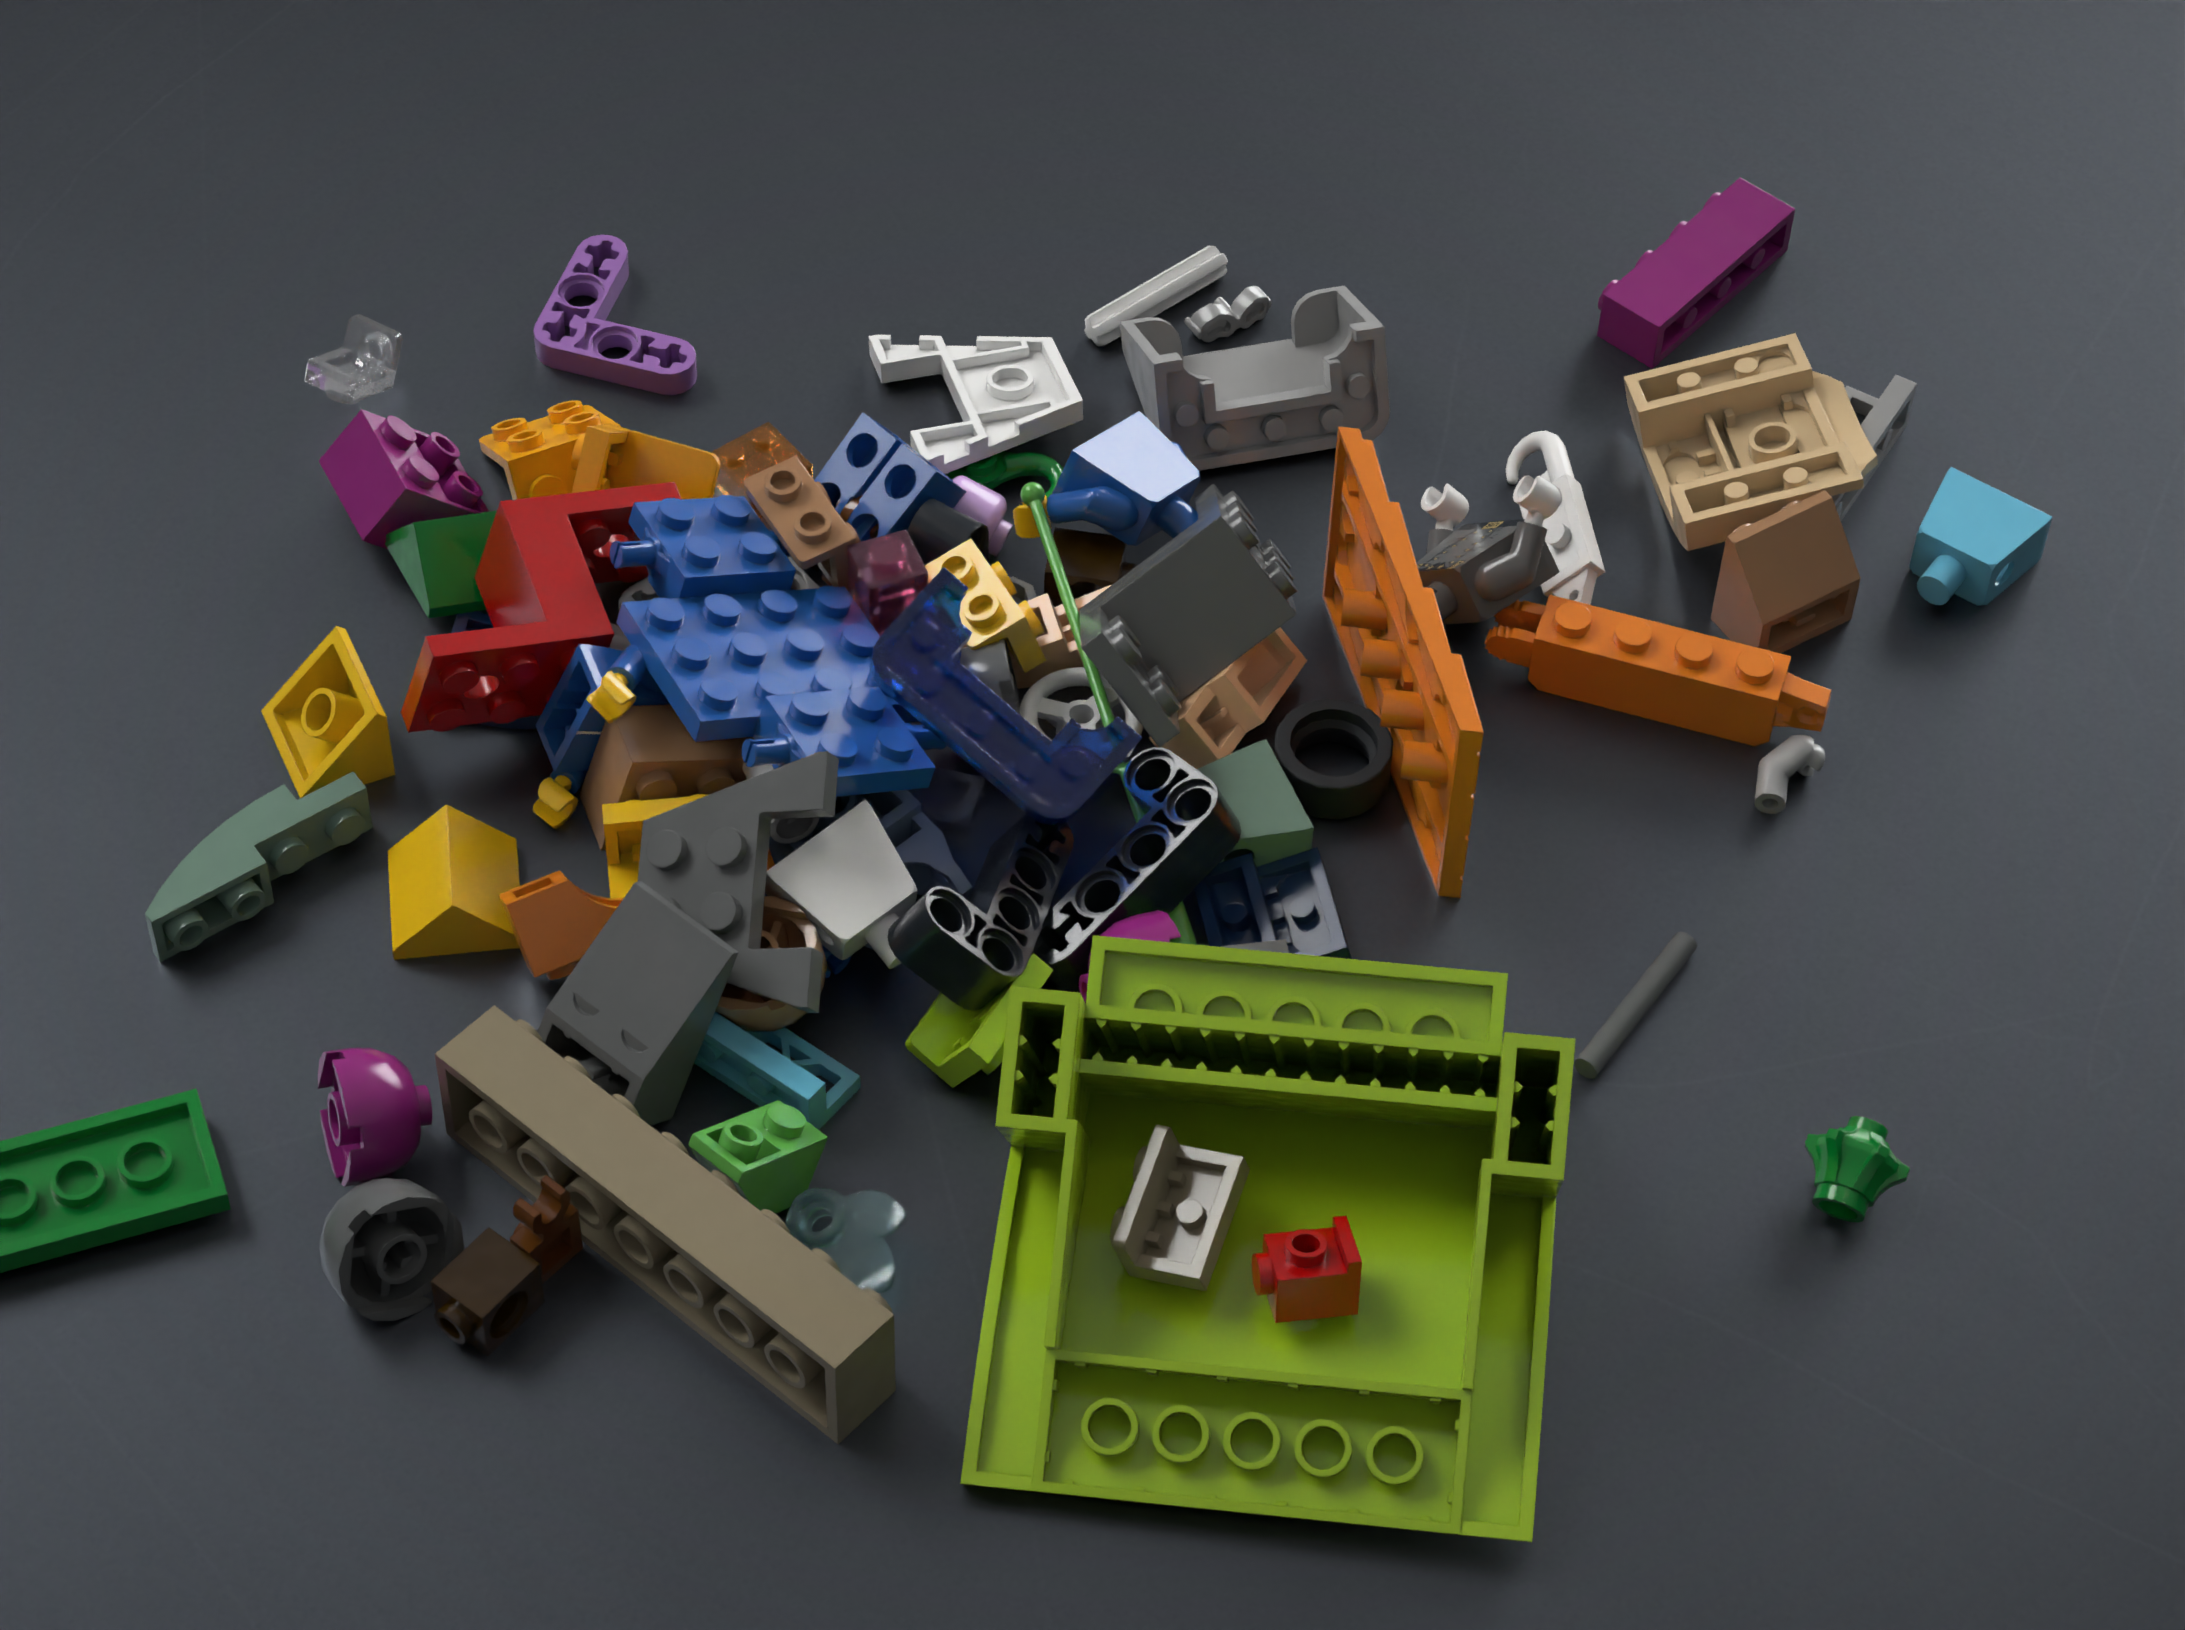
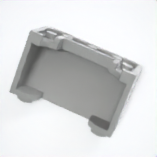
M1345 285L1315 290L1305 294L1297 301L1291 316L1292 339L1188 356L1182 355L1179 333L1168 321L1159 317L1120 321L1122 350L1145 416L1171 442H1177L1182 447L1187 459L1199 471L1336 448L1338 426L1358 428L1363 439L1374 440L1384 431L1388 424L1390 405L1385 327Z

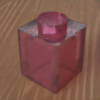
M907 530L847 546L849 593L880 636L928 623V571Z

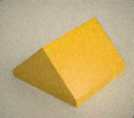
M335 626L261 710L300 798L351 772H354L364 785L395 775L387 716L346 629Z
M446 804L387 851L394 960L519 948L499 894L520 886L516 838Z

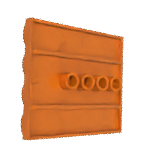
M1338 426L1322 597L1364 706L1371 709L1381 719L1380 727H1387L1393 739L1390 773L1438 896L1461 898L1462 876H1464L1469 842L1468 836L1470 834L1475 799L1473 794L1476 792L1480 763L1479 752L1482 749L1484 731L1462 655L1451 653L1434 591L1432 588L1423 587L1400 504L1399 502L1389 501L1373 441L1363 439L1358 428Z

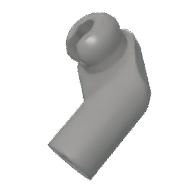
M1792 735L1760 760L1754 801L1759 811L1768 814L1783 811L1786 807L1789 777L1796 771L1802 776H1812L1814 770L1820 771L1823 767L1825 751L1820 745L1814 744V739L1811 736Z

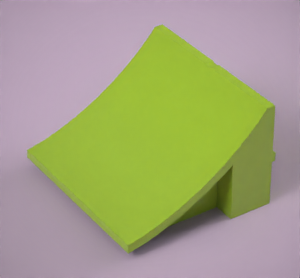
M1093 935L1086 1003L1079 992L1010 986L995 1126L1009 1142L1011 1148L983 1312L960 1484L1532 1542L1546 1365L1556 1197L1564 1181L1576 1039L1504 1032L1503 1036L1508 973ZM1156 1125L1171 1127L1180 1145L1243 1156L1250 1168L1207 1291L1131 1277L1111 1244L1110 1230L1113 1217L1118 1208L1121 1206L1125 1207L1134 1184L1133 1167L1135 1158L1143 1146H1148ZM1347 1215L1362 1260L1358 1315L1275 1323L1267 1295L1257 1296L1252 1278V1255L1254 1253H1262L1263 1234L1290 1232L1300 1229L1332 1227L1333 1217Z

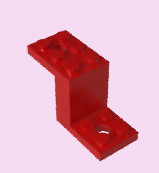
M675 482L500 501L475 575V581L493 628L425 637L401 710L408 733L425 730L445 732L462 725L492 721L503 724L521 717L541 715L579 644L610 647L614 631L595 584L613 581L636 582L649 577L647 566L615 568V564H612L610 559V547L614 541H640L628 523L633 503L662 501L666 498L682 500Z

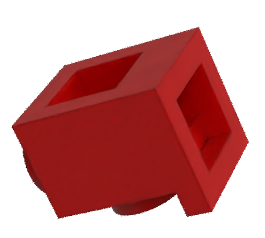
M1347 1215L1333 1217L1332 1227L1300 1229L1290 1232L1263 1234L1262 1253H1254L1252 1255V1278L1257 1296L1267 1295L1275 1323L1358 1315L1362 1260Z

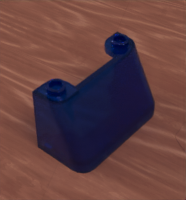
M943 567L879 637L870 658L869 667L872 677L883 691L1031 818L1040 823L1050 825L1067 822L1099 800L1118 778L1143 737L1117 716L1108 726L1095 730L1081 728L1082 726L1072 718L1052 741L1046 738L960 664L961 648L969 641L972 634L962 624L959 615L960 605L968 591V587Z

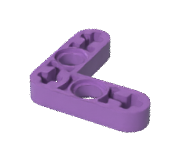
M602 234L583 240L574 252L535 323L533 332L537 358L544 365L554 369L658 394L676 395L691 389L697 380V360L694 347L689 342L677 337L605 321L628 280L629 259L626 244L617 237ZM594 267H600L598 270L599 277L594 275ZM581 295L591 296L596 299L593 304L584 307H577L568 303L573 297ZM565 326L570 328V336H564ZM613 347H622L630 351L627 356L619 359H608L601 355L604 350Z

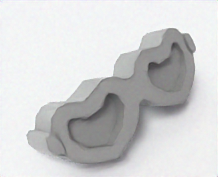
M1258 286L1246 287L1237 296L1231 306L1222 297H1218L1213 304L1209 303L1202 307L1191 318L1186 317L1184 323L1198 339H1202L1204 342H1212L1218 337H1229L1237 328L1246 329L1255 321L1262 320L1266 316L1268 309L1271 308L1272 301Z

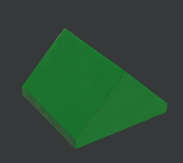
M497 511L413 522L386 534L385 545L428 618L486 610L475 581V575Z

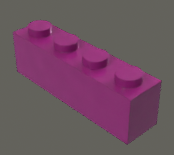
M1741 177L1722 193H1714L1698 214L1688 222H1680L1663 244L1654 251H1646L1628 274L1621 280L1615 279L1605 287L1598 301V309L1601 312L1597 336L1653 369L1788 250L1795 208Z

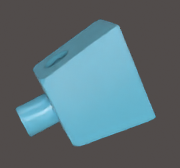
M1951 467L1947 471L1916 536L1909 567L1913 574L1920 577L1917 582L1919 594L1923 599L1934 605L1946 604L1953 594L1977 606L1987 605L2041 559L2052 516Z

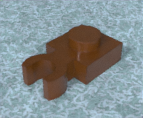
M548 1175L541 1179V1194L533 1205H530L522 1198L515 1202L513 1216L520 1223L510 1237V1242L540 1263L542 1284L583 1249L579 1210L570 1204V1193Z

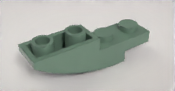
M351 772L298 800L283 784L247 805L204 838L174 869L158 890L145 912L153 953L159 962L181 951H187L198 946L204 939L239 921L252 918L261 909L274 903L270 881L297 871L305 863L340 845L351 843L361 834L372 829L367 788L357 775Z

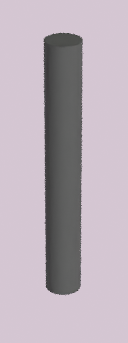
M1677 932L1575 1059L1574 1067L1582 1076L1593 1079L1598 1075L1697 949V943L1692 936L1685 932Z

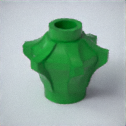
M1852 1116L1844 1128H1829L1827 1134H1808L1805 1141V1149L1811 1157L1815 1169L1814 1186L1816 1191L1812 1203L1817 1209L1840 1220L1862 1222L1868 1207H1872L1881 1194L1890 1187L1907 1181L1910 1167L1903 1164L1891 1151L1889 1144L1885 1141L1888 1134L1885 1126L1869 1118Z

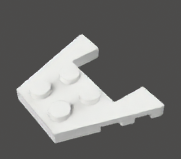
M891 335L869 336L870 358L881 383L936 374L943 376L963 422L910 431L911 447L944 474L1083 420V399L1052 337L977 336L976 346H946L942 336L920 335L919 345H891Z

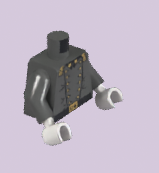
M1526 475L1521 478L1513 493L1514 502L1528 510L1525 519L1463 524L1455 531H1453V528L1463 521L1469 511L1467 499L1448 483L1444 486L1443 494L1434 487H1429L1424 492L1421 499V507L1435 518L1437 522L1435 529L1428 532L1426 555L1416 564L1423 587L1432 588L1443 624L1477 623L1487 620L1560 572L1545 542L1547 529L1542 527L1543 520L1552 516L1561 503V495L1556 486L1541 476H1537L1534 479Z

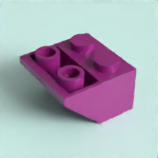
M361 409L319 459L321 467L362 541L388 549L385 545L386 534L413 522L489 512L481 498L483 495L481 487L468 476L458 459L460 452L457 446L446 436L438 432H432L429 435L411 428L403 420L392 415L384 418Z

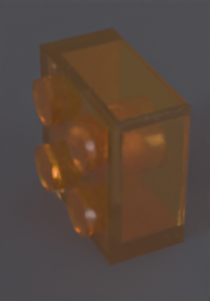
M769 421L711 452L717 455L720 460L716 487L724 495L744 496L760 519L763 516L745 492L744 480L793 456L798 457L813 478L812 464Z

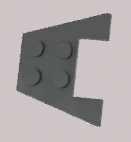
M828 751L816 752L644 820L638 882L642 881L739 952L727 984L788 1004L808 1013H819L823 953L812 947L760 949L771 821L773 819L834 817L839 758Z

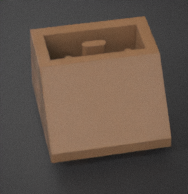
M1825 490L1802 501L1790 502L1779 512L1753 524H1743L1726 536L1710 619L1731 641L1782 653L1852 619L1861 577L1833 498Z

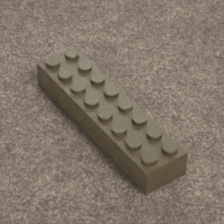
M494 1005L435 1053L446 1133L533 1203L536 1202L541 1194V1179L546 1175L570 1193V1204L579 1210L582 1241L835 1443L839 1444L896 1391L894 1314L887 1301L876 1291L870 1288L862 1290L841 1273L836 1262L827 1253L818 1248L810 1250L790 1234L785 1223L774 1212L768 1209L760 1211L739 1194L734 1183L725 1174L718 1170L710 1172L691 1158L685 1146L673 1134L669 1132H662L660 1134L642 1120L636 1108L620 1094H613L611 1096L592 1081L587 1070L576 1059L570 1056L562 1058L544 1044L539 1033L528 1022L522 1019L514 1021Z

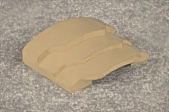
M1796 333L1624 376L1627 405L1650 477L1665 515L1679 542L1687 551L1725 542L1726 536L1730 535L1739 526L1755 523L1775 514L1790 502L1802 501L1824 490L1830 496L1862 489L1864 488L1863 477L1878 465L1877 454L1858 421L1843 382L1828 375L1812 371V367Z

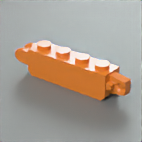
M1549 595L1546 605L1517 600L1495 614V622H1498L1499 627L1494 626L1493 629H1489L1484 642L1486 644L1485 649L1493 657L1529 667L1528 680L1539 691L1751 746H1758L1769 742L1774 726L1821 732L1831 699V689L1803 680L1788 672L1791 656Z

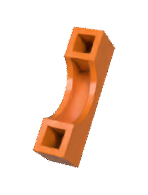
M768 850L767 870L775 865L770 850ZM560 870L499 894L528 969L535 978L546 973L548 980L559 979L571 974L623 900V898H605L590 894L572 883Z

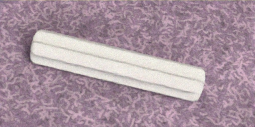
M1207 246L1089 314L1084 320L1086 336L1092 339L1097 346H1105L1121 336L1120 321L1155 317L1220 279L1227 273L1226 264L1228 260L1225 254L1220 253L1216 246Z

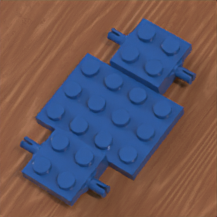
M721 495L717 498L682 500L666 498L662 501L633 503L628 523L640 541H614L610 547L611 563L615 564V568L647 566L649 573L648 581L659 598L622 602L617 624L630 644L638 647L642 653L647 670L695 742L753 737L755 740L746 739L742 745L743 761L750 768L772 765L776 769L816 752L828 751L839 758L836 797L929 788L936 767L924 750L945 749L949 740L947 727H943V722L921 725L910 724V722H920L927 701L845 586H822L814 589L790 590L796 573L795 567L787 558V556L791 555L773 530L766 528L744 496Z

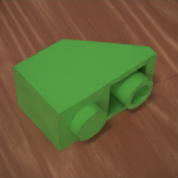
M777 1100L693 1133L688 1146L704 1168L710 1172L718 1170L725 1174L734 1183L739 1194L760 1211L768 1209L776 1214L803 1202L828 1137L806 1121L805 1116L799 1110Z

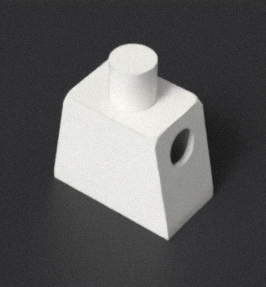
M865 799L767 870L765 893L768 896H776L797 904L817 929L822 945L841 960L847 959L869 943L889 969L901 964L889 946L887 938L888 929L916 903L918 891L872 806Z

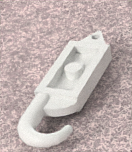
M1546 430L1533 432L1522 438L1513 448L1506 465V477L1509 484H1516L1518 482L1519 470L1524 460L1533 452L1542 451L1547 471L1541 477L1556 486L1561 495V503L1552 516L1544 519L1542 527L1547 529L1545 542L1560 572L1541 584L1542 591L1547 597L1553 595L1590 605L1596 579L1605 573L1582 487L1574 478L1566 446L1560 437ZM1520 506L1522 517L1525 519L1528 510Z

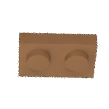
M793 456L744 480L746 494L799 568L807 569L817 564L834 587L845 586L849 590L860 585L858 558L863 556L861 541L852 525L848 522L845 523L835 510L823 485L818 481H814L797 456Z

